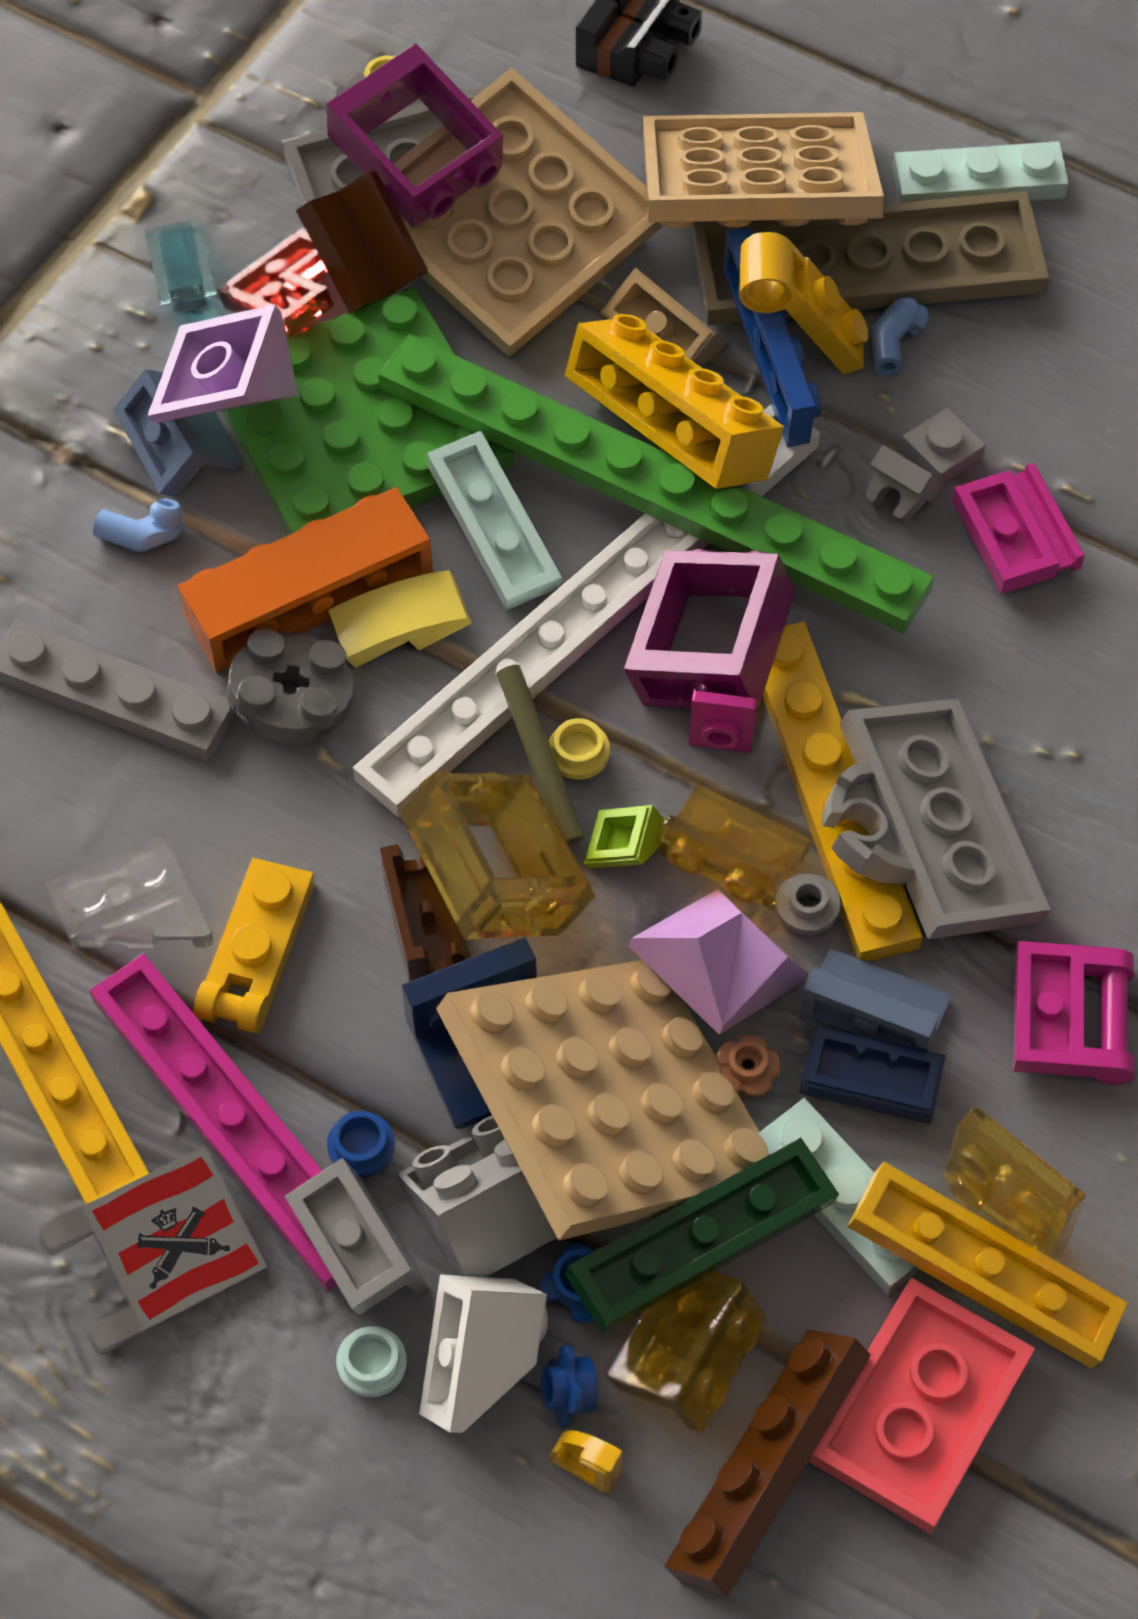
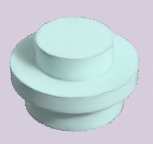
M377 1326L357 1329L343 1340L338 1349L336 1357L338 1375L345 1387L357 1395L364 1397L385 1395L395 1389L405 1375L407 1357L404 1345L388 1329Z

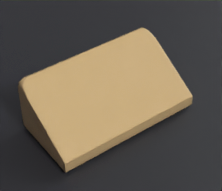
M634 268L600 312L606 319H613V316L617 314H628L642 319L646 322L648 330L662 340L680 346L685 351V356L700 367L720 353L727 345L723 338L637 268Z

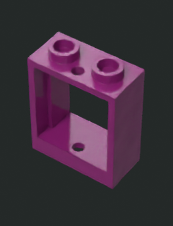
M416 43L326 103L327 136L362 174L372 170L377 171L397 211L413 229L430 217L436 219L444 215L453 206L458 197L474 186L481 188L487 185L502 168V133ZM417 99H420L468 151L415 187L366 134Z
M705 549L664 551L624 667V671L643 706L691 708L693 691H703L755 698V712H758L796 592L779 554H769L762 551H750L748 553L711 552ZM689 595L750 597L732 654L670 651Z

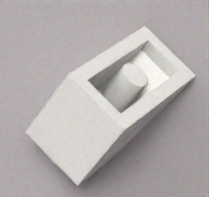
M440 1274L419 1414L450 1433H463L537 1364L539 1344L547 1331L548 1315L545 1307L547 1294L516 1279Z

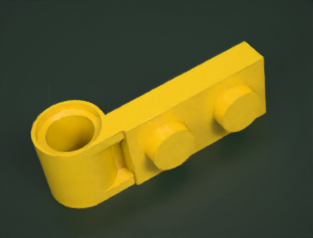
M762 232L748 237L742 243L740 253V300L746 308L758 313H775L785 309L843 375L864 368V342L868 340L866 321L858 309H852L841 297L833 279L830 276H823L808 257L805 258L794 244L781 234Z

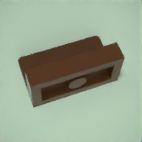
M375 170L362 174L337 192L310 200L296 210L349 314L396 294L427 273V267L379 174Z

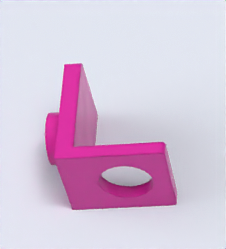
M693 691L689 745L751 753L757 712H755L756 699Z

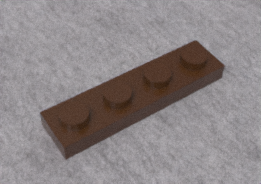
M808 1329L800 1343L792 1350L788 1363L765 1401L755 1411L751 1424L729 1460L721 1467L717 1480L692 1521L684 1528L677 1546L664 1566L680 1583L722 1596H729L871 1356L856 1338Z

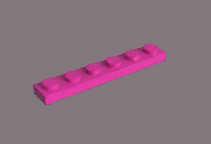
M144 953L91 988L89 991L94 1004L325 1291L328 1293L336 1287L337 1283L285 1198V1195L322 1172L318 1164Z

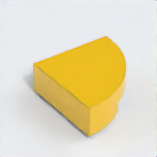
M564 1431L548 1456L551 1459L550 1462L603 1493H610L622 1473V1450L599 1438L579 1431Z

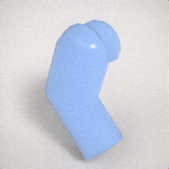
M166 498L159 499L150 506L151 515L138 520L102 509L95 519L93 535L136 552H144L176 540L184 528V522L181 520L183 509L177 501Z

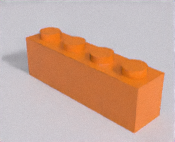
M394 487L379 495L364 497L354 506L326 519L313 520L304 525L299 531L270 544L255 546L245 555L217 568H209L196 573L190 580L177 585L184 618L217 673L231 666L234 656L247 645L249 636L257 630L272 629L276 632L304 633L332 620L328 610L347 600L394 582L433 573L431 541L398 488Z

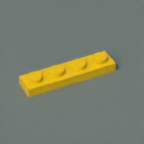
M885 1161L876 1169L847 1226L1090 1369H1093L1102 1362L1128 1304L1121 1298Z

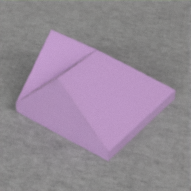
M274 304L180 326L148 417L154 423L298 396L282 312Z
M719 889L632 937L628 945L642 961L719 1035L805 982L808 973Z

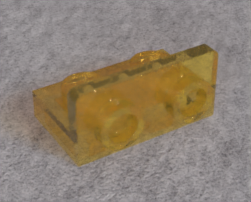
M697 784L677 817L668 815L661 825L660 854L667 857L674 867L684 873L691 875L699 873L723 885L729 894L746 903H754L756 901L773 910L780 886L797 871L808 853L810 839Z
M712 1272L646 1309L607 1377L617 1390L673 1409L687 1428L703 1432L713 1413L724 1403L729 1384L745 1355L758 1342L762 1325L765 1321V1314L742 1280Z

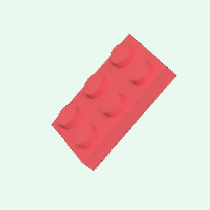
M910 1278L867 1350L871 1354L870 1358L808 1462L932 1535L1030 1362L1035 1347L917 1280Z

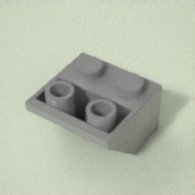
M493 1116L481 1120L472 1129V1134L449 1146L439 1145L423 1151L415 1157L412 1166L397 1173L403 1189L447 1263L460 1276L487 1277L557 1238Z

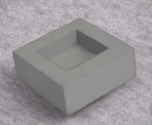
M945 408L904 434L901 440L900 451L911 462L930 472L945 484L981 461L986 445L954 413Z

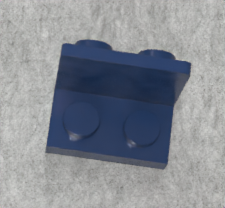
M526 937L402 984L406 1021L456 1129H463L492 1116L436 1008L449 992L537 978L536 957Z

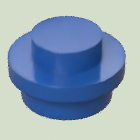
M354 1111L346 1114L333 1125L328 1135L327 1149L333 1164L343 1158L361 1178L378 1174L388 1166L395 1152V1138L388 1122L379 1115L367 1111Z

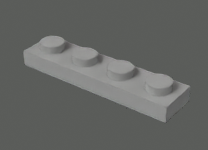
M17 619L0 643V684L208 763L211 761L237 715L236 708L234 713L228 703V699Z

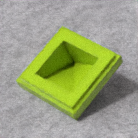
M653 805L599 810L584 865L588 869L642 865L670 836L672 826Z

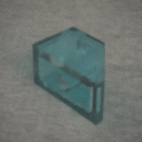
M197 218L143 229L160 304L172 303L174 312L207 306L206 296L218 293L202 222Z

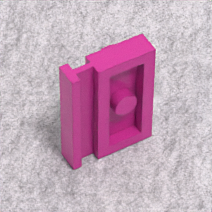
M1035 463L1026 465L1025 471L1011 474L1009 470L954 488L952 502L1000 594L1057 576L1058 571L1071 568L1072 571H1077L1082 568L1085 555Z

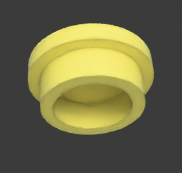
M582 718L567 720L551 734L548 740L560 773L566 778L575 780L591 778L600 773L609 761V740L606 734L590 720Z

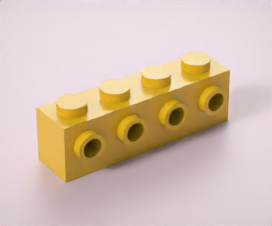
M617 314L613 316V319L578 323L564 375L566 378L715 489L768 480L784 426L763 412L764 408L759 402L739 395L724 384V379L721 375L697 365L685 356V351L680 346L659 338L648 330L646 322L638 317L628 314Z

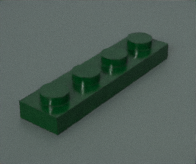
M799 1138L573 1262L568 1266L565 1275L603 1334L833 1205L839 1193L803 1139Z

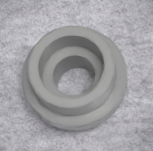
M803 873L790 877L780 886L776 895L775 909L779 920L788 930L799 936L811 937L833 926L839 916L841 900L836 887L829 880L820 875ZM800 897H811L820 903L814 907H805L797 899Z

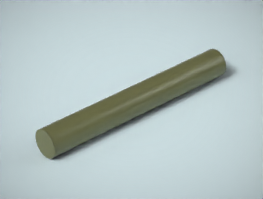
M520 665L507 666L497 672V677L561 846L575 844L584 839V834Z

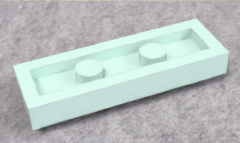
M1059 141L894 153L892 166L899 203L1028 191L1030 201L1065 199L1069 184Z
M481 431L428 452L427 466L505 610L508 611L559 589L562 576Z
M805 1098L758 1133L765 1141L769 1155L799 1138L803 1139L839 1193L833 1205L814 1216L887 1296L921 1270L847 1227L874 1172Z

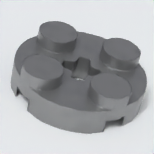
M272 629L257 630L249 636L247 645L237 652L231 662L227 684L228 703L234 713L237 707L239 713L248 719L247 728L264 739L284 744H304L317 740L318 732L328 729L333 724L334 731L344 722L349 712L353 693V677L345 662L346 652L341 645L332 640H320L310 635L295 632H276ZM293 681L302 687H298L295 694H287L283 692V684L279 682Z

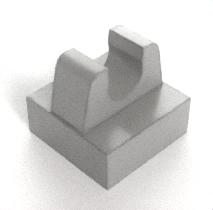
M882 445L870 464L875 470L866 491V498L874 505L879 506L887 493L898 491L900 502L892 515L902 522H907L926 502L931 505L933 504L944 484L930 472L887 446Z

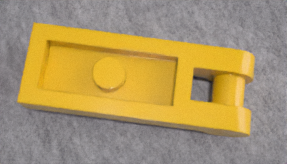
M252 857L206 980L201 983L195 997L193 1014L198 1020L215 1023L218 1018L237 1022L238 1030L253 1034L261 1032L315 887L313 872ZM231 984L250 989L244 997L228 993Z

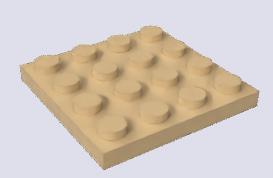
M512 67L471 100L503 135L502 168H500L496 177L487 185L481 188L474 186L458 197L453 206L441 217L436 219L430 217L414 229L400 215L427 267V273L421 278L508 358L663 227L660 222H649L646 186ZM441 124L397 160L394 165L416 187L468 150Z
M864 112L643 116V143L649 222H660L661 225L669 228H685L698 221H718L719 224L727 227H743L751 224L752 221L776 220L777 223L785 226H802L809 223L810 220L834 219L835 222L843 225H860L866 223L868 219L883 218L884 194Z
M642 960L449 992L436 1008L558 1240L657 1217L769 1155L766 1143L758 1134L759 1130L739 1095L734 1091L729 1080L720 1074L722 1067L717 1063L716 1055L686 1003Z

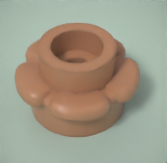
M742 1035L736 1042L727 1041L720 1047L716 1055V1061L722 1067L720 1074L729 1080L734 1091L742 1099L757 1098L769 1091L773 1086V1078L778 1077L781 1072L779 1054L777 1051L769 1049L767 1042L759 1036ZM749 1060L753 1062L754 1067L746 1070L742 1067V1063Z

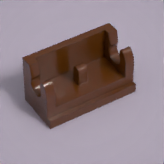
M432 841L424 843V855L414 860H404L403 852L398 844L380 848L384 883L408 982L470 958L446 862L441 863L438 846Z

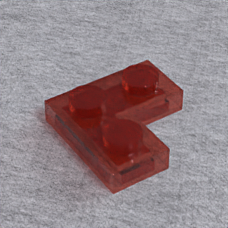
M302 228L217 289L224 308L234 313L275 304L282 312L286 336L290 338L309 330L319 317L334 307L327 287L318 284L323 279L327 270L307 231Z

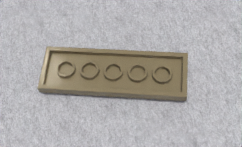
M1028 191L884 204L883 218L868 219L866 223L860 225H843L835 222L834 219L810 220L809 223L802 226H785L777 223L776 220L752 221L751 224L743 227H727L719 224L718 221L694 222L692 225V241L707 325L742 322L723 271L727 231L745 227L750 228L752 235L762 232H773L787 237L805 258L808 257L823 276H830L833 279L839 294L852 309H858L859 311L888 308L893 301L904 297L914 298L917 304L923 305L1046 293L1049 283V274Z

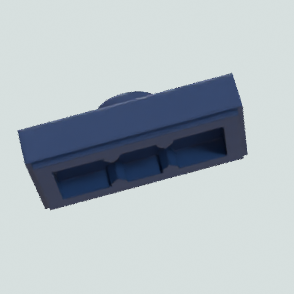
M815 1025L799 1094L931 1124L946 1055Z

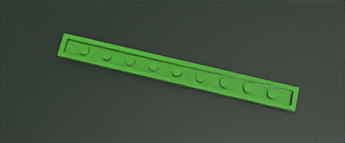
M408 334L378 373L379 389L473 433L481 431L485 439L726 552L748 553L750 551H762L769 554H779L791 582L901 634H905L932 590L933 575L738 485L715 489L670 454L411 334Z

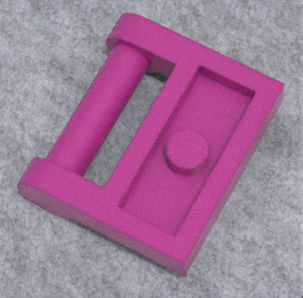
M1018 941L1015 950L1013 1071L1092 1077L1099 1082L1111 1085L1126 1084L1133 1081L1135 1078V1057L1128 1052L1127 981L1134 977V955L1127 950L1119 948ZM1084 975L1095 976L1101 981V1048L1084 1047Z

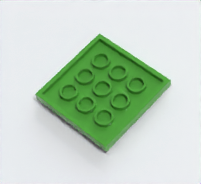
M415 287L376 301L354 313L349 314L347 312L286 336L298 396L222 411L289 535L299 531L304 525L313 520L326 519L354 506L364 497L379 495L394 487L398 488L410 508L443 495L427 466V453L474 434L379 389L378 373L408 334L454 354ZM486 439L502 470L513 467V451Z

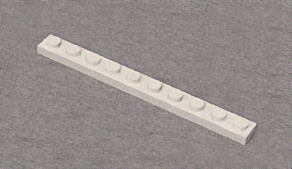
M771 404L763 412L777 421ZM812 427L810 443L787 447L782 434L768 480L738 486L759 496L765 495L819 447L820 432ZM648 514L641 516L353 766L354 780L399 818L512 718L497 677L499 670L510 665H520L532 699H534L649 597L665 550L692 551L694 549H703L709 543Z

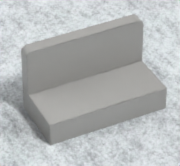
M343 1158L285 1195L287 1202L351 1309L359 1316L405 1285L418 1296L430 1289L368 1186Z

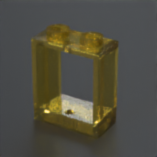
M446 771L433 773L419 785L416 795L400 813L464 940L559 936L596 897L530 774H499L497 772L464 774ZM469 826H491L517 877H495Z

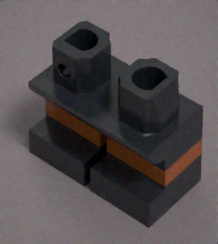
M595 0L575 27L576 67L635 87L643 74L667 82L679 60V46L666 41L670 38L692 46L701 32L702 11L684 4L680 0Z

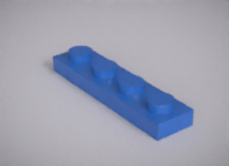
M749 227L728 230L726 233L723 271L777 421L784 426L782 434L787 447L808 444L811 440L813 420L821 415V401L816 384L814 382H806L803 373L804 356L800 340L797 336H789L786 328L787 311L785 309L775 313H758L746 308L740 300L741 245L748 237L752 236Z

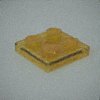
M976 1105L958 1123L943 1177L948 1182L952 1194L970 1210L984 1211L1002 1226V1230L1055 1260L1067 1247L1086 1194Z

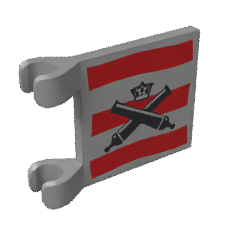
M206 1145L80 1208L45 1222L40 1227L39 1240L48 1255H56L93 1234L129 1305L128 1308L107 1316L91 1326L88 1332V1339L94 1351L98 1354L110 1352L143 1332L268 1268Z

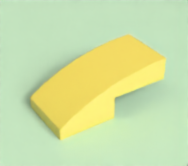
M450 570L428 573L394 582L361 594L328 610L340 645L346 652V660L354 668H358L408 641L420 651L472 624L456 579Z

